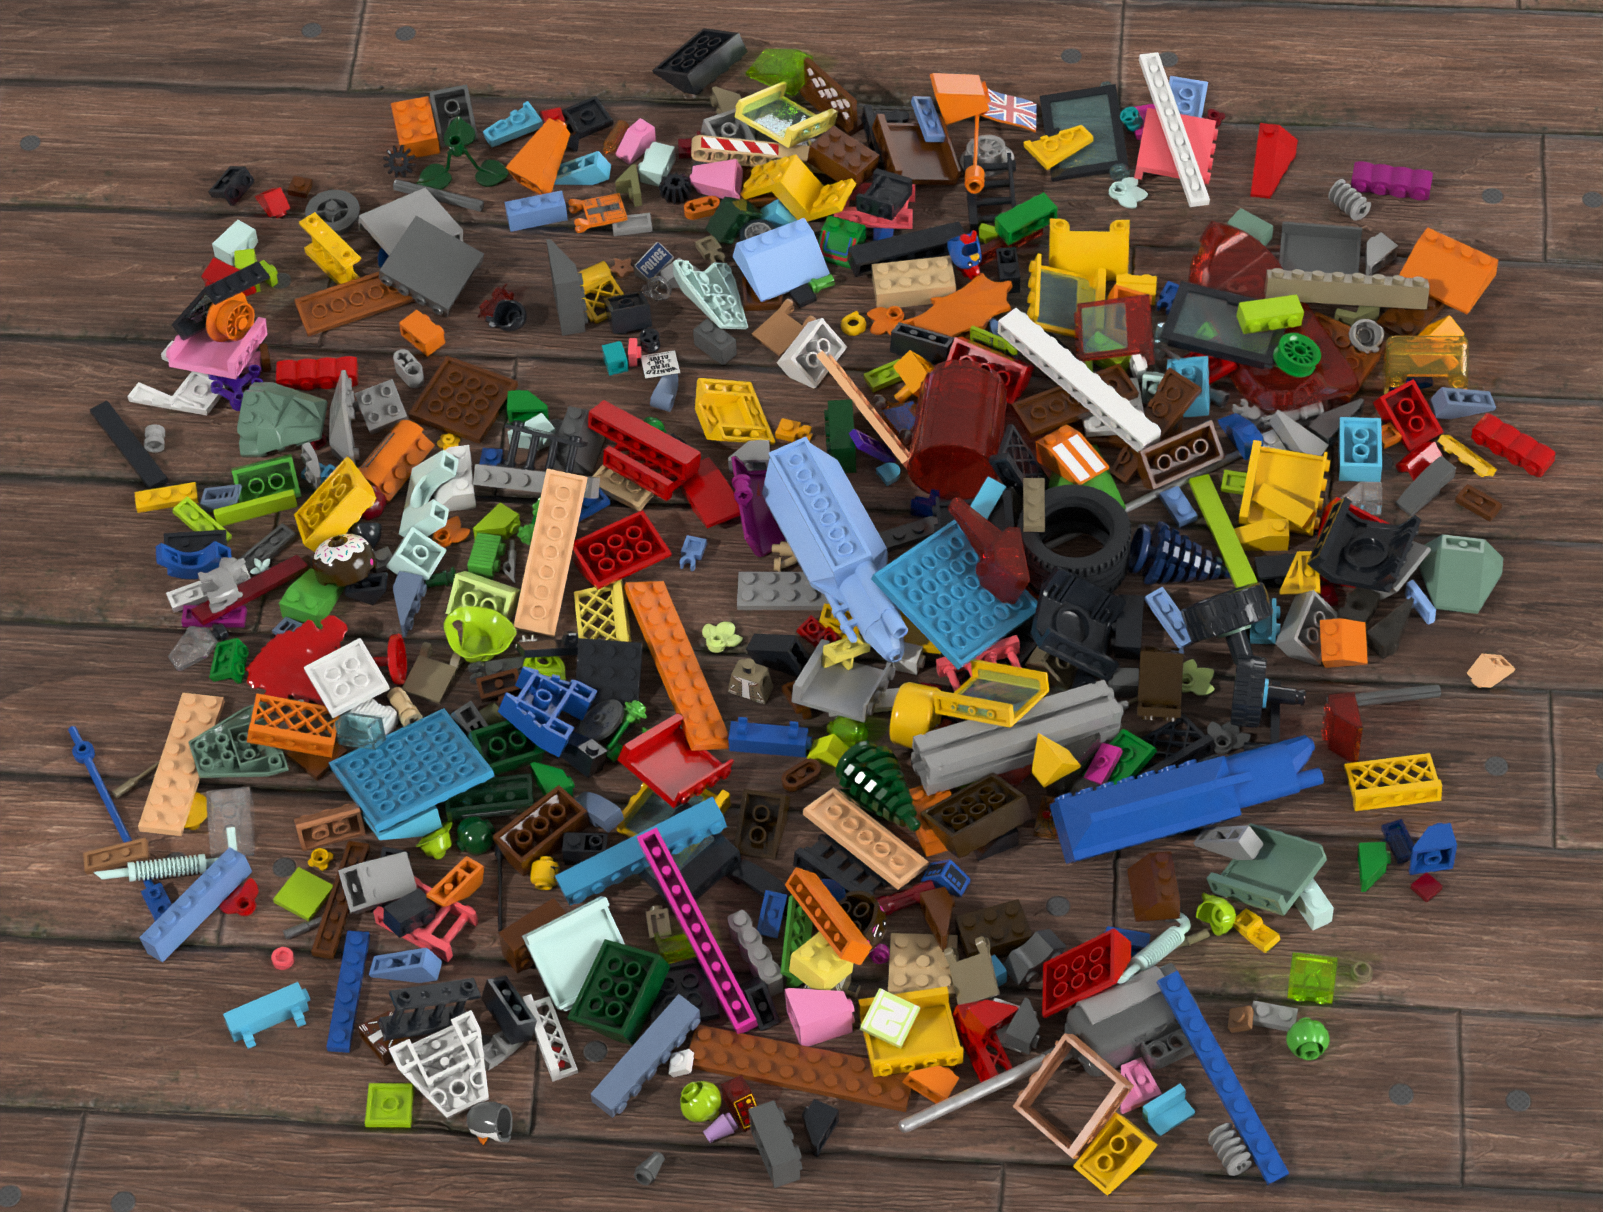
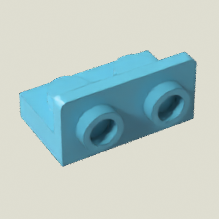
M1272 598L1271 603L1273 614L1268 618L1251 624L1250 644H1275L1276 636H1279L1280 623H1276V619H1280V606H1276V598Z

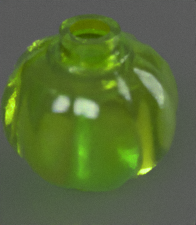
M837 715L834 721L828 723L827 733L830 735L835 734L842 741L843 745L849 749L856 745L855 742L859 743L867 740L868 727H865L864 722Z

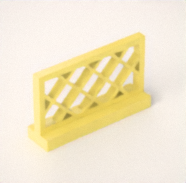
M622 579L599 590L593 587L574 592L579 638L588 639L584 637V634L590 628L595 631L590 639H597L599 635L606 637L605 640L632 642L627 597ZM611 591V595L607 600L600 598L603 592ZM589 596L591 599L586 605L580 602L581 597ZM596 600L602 603V606L597 611L591 609ZM607 607L613 609L608 618L602 615ZM587 611L593 614L588 622L582 619ZM598 617L604 620L599 628L592 625ZM609 624L615 626L610 635L604 632V629Z

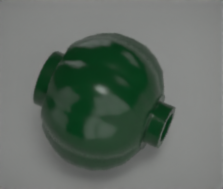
M470 816L460 822L457 828L458 840L455 841V844L461 852L466 851L474 856L483 855L491 850L494 844L493 835L496 831L487 818L482 820L479 816Z

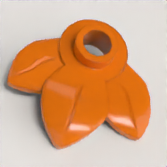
M891 306L888 309L878 307L867 313V316L874 320L870 332L875 335L887 332L891 336V331L895 326L904 320V312L898 306Z
M458 516L447 520L446 526L432 533V540L445 548L452 543L464 541L469 536L470 529L461 528L460 519Z

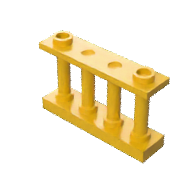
M315 212L299 221V225L312 238V243L304 247L305 253L337 285L360 278L354 272L353 265L359 262L361 257Z

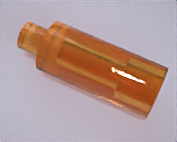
M623 120L617 121L603 143L604 153L609 154L611 151L616 150L629 128L627 122Z

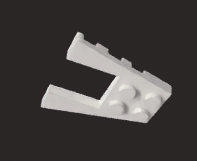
M171 341L169 345L165 348V350L161 353V357L163 360L168 361V358L166 357L167 348L171 346L174 341ZM191 371L173 396L138 382L128 395V400L133 403L208 415L222 396L211 392V383L214 380H210L208 374ZM223 385V388H224V389L227 390V389L229 388V387Z

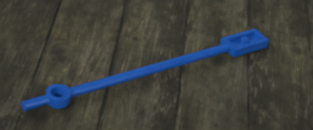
M75 726L70 727L68 731L75 744L72 749L74 759L78 763L85 764L123 843L132 841L93 762L95 757L93 745L82 740ZM150 877L149 880L147 878L142 880L146 889L142 890L141 894L154 921H156L172 904L161 882L154 885Z

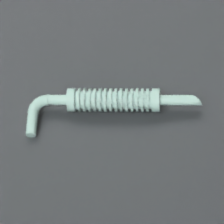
M235 827L226 828L228 848L231 847L237 851ZM198 854V857L196 855H193V857L189 855V858L187 856L185 858L180 856V859L178 857L176 859L172 857L171 860L170 858H167V860L163 858V861L161 859H158V861L154 859V862L152 860H149V862L145 860V863L143 861L141 863L136 861V864L134 862H127L128 868L96 871L93 873L102 880L129 877V882H134L136 879L141 881V878L142 880H145V878L149 880L150 877L151 879H154V877L158 879L159 876L160 879L163 876L167 878L168 875L169 877L171 875L176 877V874L178 876L180 874L185 876V873L186 875H189V873L193 875L194 872L195 874H198V872L203 874L207 870L206 868H209L218 858L205 859V854Z
M1180 913V918L1175 919L1181 924L1179 927H1169L1133 956L1128 964V969L1123 972L1117 983H1125L1133 975L1155 966L1182 944L1185 939L1184 934L1191 927L1188 917Z

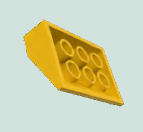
M348 456L294 514L303 544L313 552L327 539L347 534L348 529L358 522L364 511L375 502L376 496L373 488Z

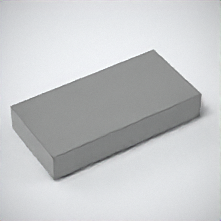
M650 213L627 215V221L612 223L614 236L653 232Z

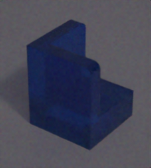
M931 489L929 498L916 496L915 499H912L910 503L911 515L933 516L932 505H936V497H939L940 502V490Z

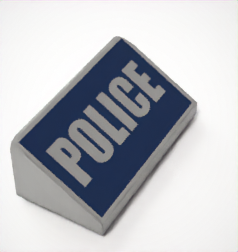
M656 242L634 265V274L644 281L651 283L660 274V271L672 262L674 256L659 242Z

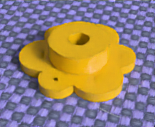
M447 433V435L442 434L440 440L437 441V446L445 451L449 447L459 446L460 438L451 433Z

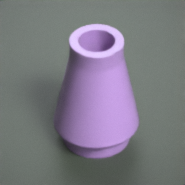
M729 1112L725 1115L722 1113L703 1133L709 1143L714 1140L735 1133L734 1130L738 1126Z

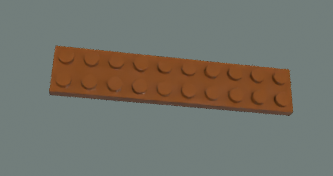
M698 1025L695 1028L689 1048L694 1052L692 1069L902 1112L907 1110L912 1088L902 1083L908 1073L903 1072L874 1077L870 1059L743 1033L737 1034L733 1031Z

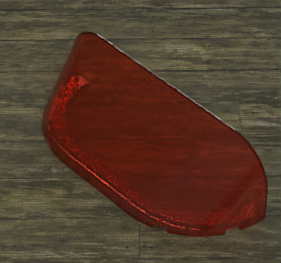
M1211 221L1199 239L1201 246L1198 254H1193L1188 283L1261 300L1265 299L1264 289L1267 269L1283 268L1275 256L1260 241L1247 232L1230 225ZM1188 292V299L1193 302L1194 308L1191 314L1198 330L1205 323L1212 324L1224 345L1266 355L1274 330L1243 334L1236 317L1237 306L1228 305L1225 300ZM1300 302L1304 311L1301 326L1286 328L1284 335L1288 333L1305 335L1319 347L1321 359L1315 365V370L1310 376H1291L1282 371L1275 361L1273 366L1265 364L1264 369L1236 363L1238 368L1228 373V376L1239 392L1249 402L1257 404L1262 409L1275 412L1277 410L1281 412L1292 411L1357 392L1359 389V381L1355 372L1307 302Z

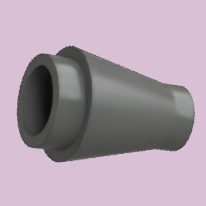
M657 1151L653 1152L650 1157L635 1168V1179L645 1186L653 1183L662 1163L665 1161L664 1156Z

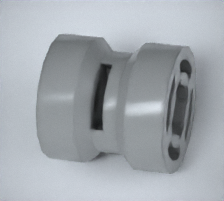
M156 424L147 426L145 428V449L152 453L161 452L165 448L164 427Z

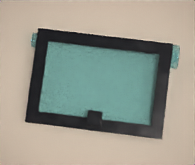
M1105 81L1101 83L1100 87L1040 96L1045 135L1048 137L1059 134V131L1082 125L1094 138L1092 143L1050 168L1052 182L1110 173V177L1115 181H1122L1124 178L1129 177L1130 172L1122 121L1120 119L1116 84L1112 85L1111 82Z
M1181 281L1166 323L1158 322L1154 341L1168 343L1167 346L1264 369L1265 367H1278L1274 361L1273 352L1279 345V341L1284 335L1286 328L1243 334L1236 317L1238 305L1240 302L1258 299Z

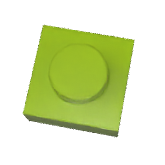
M265 260L259 262L270 276L265 281L271 287L278 284L276 268L272 264L269 265Z

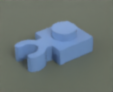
M686 536L681 549V569L684 568L686 563H690L691 571L695 570V559H702L707 546V539Z

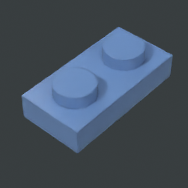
M1179 486L1160 493V500L1178 527L1197 521L1198 515Z

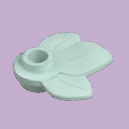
M1134 177L1124 178L1121 182H1114L1109 188L1110 197L1118 200L1123 207L1131 209L1136 208L1137 202L1143 201L1148 196V193L1137 187L1138 179Z

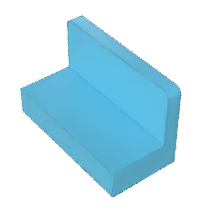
M1178 1084L1143 1106L1142 1117L1158 1137L1195 1115L1194 1109L1185 1099L1186 1090L1181 1084Z

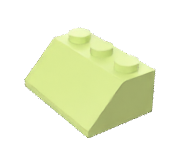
M463 571L455 574L446 614H449L457 607L477 606L498 611L510 621L517 610L521 590Z

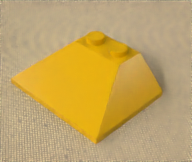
M698 378L695 411L707 440L742 443L769 440L771 445L775 444V439L751 382Z

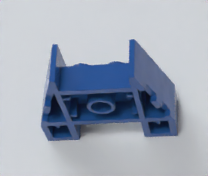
M523 666L515 685L522 689L518 697L506 692L498 712L537 746L560 757L568 744L574 727L557 719L563 710L583 720L593 703L597 690L577 680L564 681L558 675L552 674L551 677L539 674V670Z

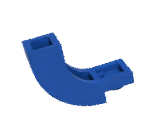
M216 541L197 552H181L163 543L156 546L157 564L166 567L169 576L181 579H199V572L208 573L219 567L221 558L231 557V548Z

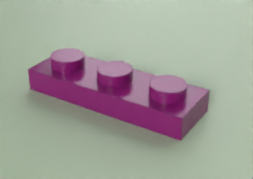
M184 605L182 627H212L213 624L222 623L224 627L245 628L246 606H240L204 626L191 612V609L198 605Z

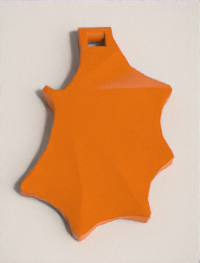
M980 273L979 276H976L962 289L945 297L931 298L933 306L929 310L901 323L954 338L962 332L970 331L972 325L985 330L992 317L1011 311V306L1007 302V293L1012 288V282H993L986 278L983 273Z

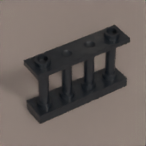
M1007 153V162L977 164V166L984 169V172L1007 170L1008 179L984 181L983 189L1009 187L1010 196L979 198L966 189L970 233L973 230L978 233V226H981L982 223H995V217L998 216H981V214H977V209L980 206L1011 204V209L1016 206L1013 172H1016V162L1012 160L1011 153ZM972 155L964 156L965 172L969 166L973 165Z
M513 420V422L505 424V428L513 430L507 460L497 463L496 466L535 470L534 462L539 439L542 437L551 440L545 470L542 471L547 469L553 470L558 445L561 442L570 445L564 472L572 474L578 447H586L588 442L582 441L580 436L570 435V437L528 427L525 426V422ZM521 432L532 435L526 465H523V467L517 466V462H515Z
M474 978L390 990L389 995L395 1007L394 1013L391 1016L380 1017L378 1025L385 1041L436 1033L451 1026V1019L466 1013L464 1006L467 1000L479 999L481 994ZM456 1002L455 1006L445 1007L447 1003ZM435 1006L434 1009L424 1010L425 1007ZM415 1009L414 1012L403 1014L404 1010Z

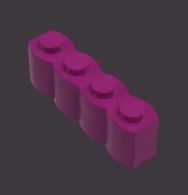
M1358 161L1354 163L1351 188L1356 189L1357 192H1372L1377 195L1390 194L1398 198L1410 197L1416 200H1429L1433 172L1423 169L1412 170L1407 167H1392L1386 164L1374 165L1369 162Z

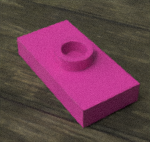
M1102 743L1083 777L1084 781L1097 786L1107 783L1123 753L1122 749Z

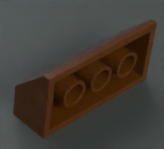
M1212 420L1203 422L1138 451L1137 469L1144 488L1154 490L1224 459L1225 456Z
M558 785L497 832L493 839L509 864L524 877L531 871L534 861L540 860L542 856L550 857L563 846L564 832L580 833L590 825L588 812Z

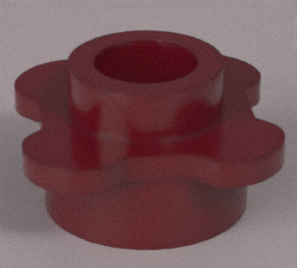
M1209 109L1207 111L1208 114L1203 117L1204 119L1215 120V128H1218L1222 120L1225 119V114Z

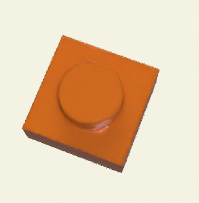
M1391 422L1381 426L1383 449L1401 441L1402 435Z

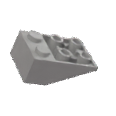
M406 851L338 870L350 913L360 914L378 906L392 903L418 889Z

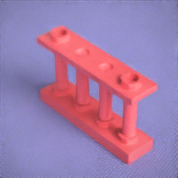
M863 183L856 190L852 191L842 212L834 214L836 218L863 224L865 228L913 229V209H908V202H915V184H912V195L892 221L856 211V207H849L850 200H856L858 193L865 194L872 183Z
M1017 635L1001 639L975 659L997 663V660L1008 658L1012 666L1022 668L1016 655L1020 654V641ZM946 657L936 659V669L939 678L948 676L954 692L961 687L956 675L957 672L968 670L972 677L971 662L958 670ZM982 681L974 685L976 689L967 691L964 695L993 700L1027 690L998 684L984 686Z
M414 876L417 888H420L427 894L432 888L423 884L420 879ZM459 902L446 907L435 903L441 907L436 913L435 919L425 928H417L402 938L420 948H428L438 958L449 962L453 957L451 941L466 922L474 926L478 924L476 911L471 906H464ZM378 906L373 912L376 924L391 931L383 923L384 908ZM448 912L459 917L443 938L439 939L432 935Z

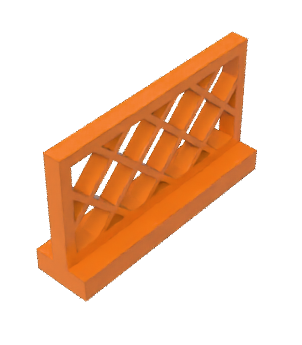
M256 694L247 742L332 758L340 715L327 723L322 717L325 714H330L326 706ZM259 701L269 703L272 707L263 711L259 706ZM288 706L293 711L285 715L280 708ZM310 710L314 715L306 719L301 712ZM276 711L280 718L272 721L268 714ZM297 715L301 722L293 725L289 718ZM263 717L268 723L264 726L255 724V721ZM316 719L323 724L317 729L310 724V722ZM284 721L289 728L286 730L280 729L276 725ZM306 725L311 732L302 733L297 729ZM327 729L332 736L331 738L320 736L319 733Z

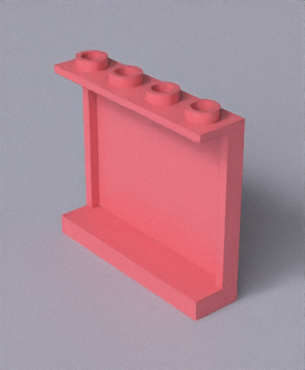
M1147 108L1134 178L1142 180L1143 172L1180 179L1156 109ZM1180 114L1204 184H1209L1211 173L1207 171L1212 169L1213 158H1210V155H1214L1216 144L1212 142L1213 140L1216 141L1218 129H1215L1216 121Z

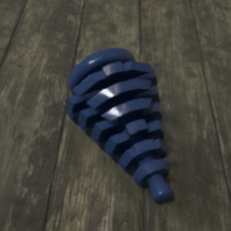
M1159 521L1155 525L1152 534L1150 527L1145 524H1140L1137 527L1131 541L1128 571L1136 574L1143 567L1142 576H1145L1142 581L1145 584L1153 585L1156 582L1158 584H1166L1170 579H1172L1170 583H1178L1181 580L1191 582L1195 576L1197 581H1204L1208 574L1210 580H1216L1220 575L1231 578L1226 565H1222V559L1214 556L1212 559L1211 551L1207 549L1202 550L1199 544L1191 543L1189 537L1184 534L1178 535L1180 532L1173 527L1170 528L1166 523Z

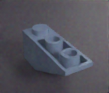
M399 571L393 585V592L402 635L406 637L408 631L413 628L414 615L420 610V600L426 594L427 585L424 584L423 575Z

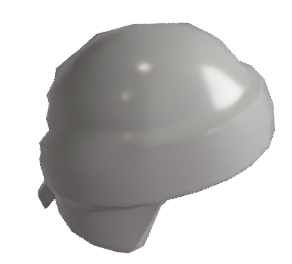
M1370 319L1356 321L1349 330L1351 343L1358 350L1365 353L1379 351L1378 346L1384 338L1383 328Z

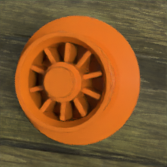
M241 292L217 305L212 303L208 306L206 330L212 340L216 342H225L229 339L238 341L245 337L252 327L255 318L254 309L247 303L245 295Z

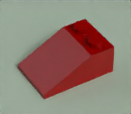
M1414 379L1373 402L1385 424L1391 422L1402 435L1400 442L1408 451L1415 449L1422 442H1428L1444 433Z

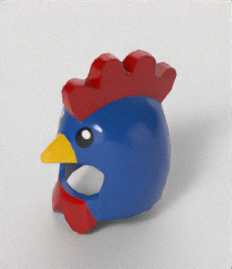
M973 230L970 234H962L947 241L948 252L951 260L957 266V270L961 271L962 275L970 280L979 276L978 264L981 263L982 256L977 232Z

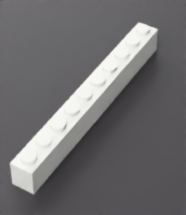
M1015 308L998 321L999 335L1085 408L1090 410L1093 415L1137 452L1160 442L1161 430L1156 423L1148 420L1143 412L1135 409L1112 386L1103 382L1098 374L1090 371L1068 349H1064L1054 337H1050L1044 332L1040 325L1032 322L1027 314Z

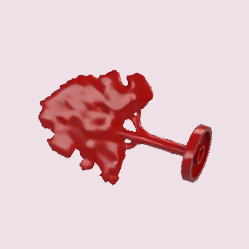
M328 615L320 622L323 625L322 629L317 628L312 620H307L301 627L296 628L294 632L288 630L283 634H277L266 646L261 648V652L255 657L254 661L245 668V671L248 672L247 684L254 689L261 688L266 690L264 695L287 699L289 695H293L296 700L300 699L309 703L310 699L318 705L325 706L306 674L304 667L340 649V642L348 631L347 625L336 616ZM392 634L388 641L387 656L372 658L378 667L388 666L393 683L401 685L405 683L407 677L406 647L401 634Z

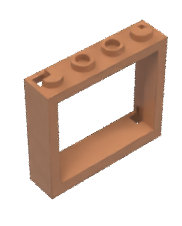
M1064 1034L1060 1040H1056L1053 1051L1043 1058V1065L1040 1069L1031 1075L1028 1086L1019 1092V1097L1013 1107L1071 1158L1079 1159L1119 1108L1134 1085L1074 1034ZM1072 1047L1077 1049L1116 1083L1074 1142L1031 1106Z

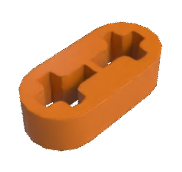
M706 196L690 200L684 204V215L690 220L712 216L720 211V200L716 196Z

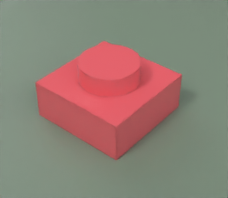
M629 338V366H637L638 358L642 357V347L638 346L637 338Z

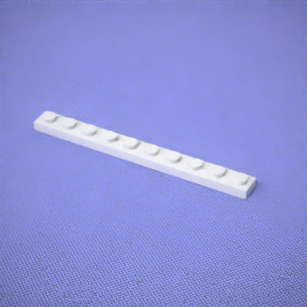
M1159 53L1140 54L1139 62L1189 206L1209 205L1210 199Z

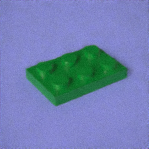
M1122 729L1109 744L1120 747L1123 753L1107 783L1113 781L1114 785H1117V781L1130 776L1135 778L1157 752L1155 747L1127 730Z

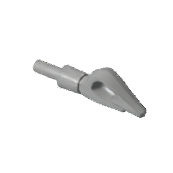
M510 540V550L507 552L508 561L503 564L502 569L515 583L517 551H515V541Z

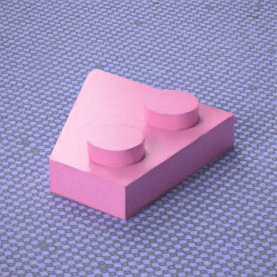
M1142 1057L1121 1065V1075L1134 1085L1121 1103V1114L1144 1106L1162 1095Z

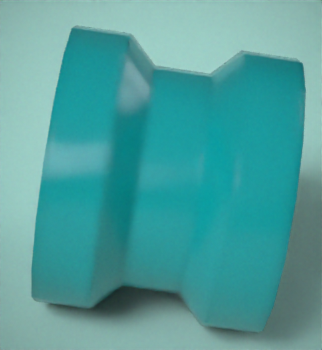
M1127 107L1120 114V119L1128 131H1136L1143 124V119L1135 107Z

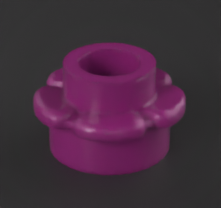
M879 943L875 949L869 952L868 956L876 964L886 963L890 959L889 948Z

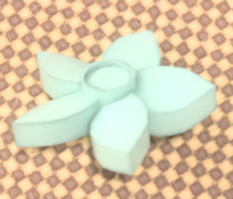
M254 558V565L256 567L251 569L249 573L256 575L270 569L268 567L270 559L261 562L259 559Z

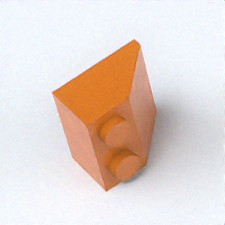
M1342 618L1320 620L1321 656L1325 668L1368 665L1365 622Z

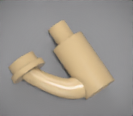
M781 541L780 544H772V552L780 553V556H792L783 561L782 557L775 558L774 571L781 572L783 568L798 562L787 542Z

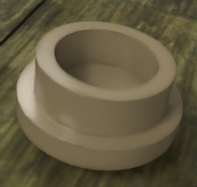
M1360 961L1352 966L1350 975L1357 983H1367L1373 977V969L1368 963Z

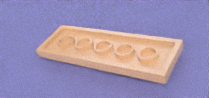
M834 787L803 810V815L898 890L928 868L929 862L852 801L847 800Z

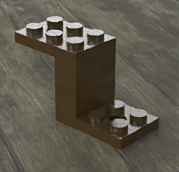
M1141 646L1137 716H1141L1142 720H1154V717H1163V721H1176V718H1181L1184 648Z

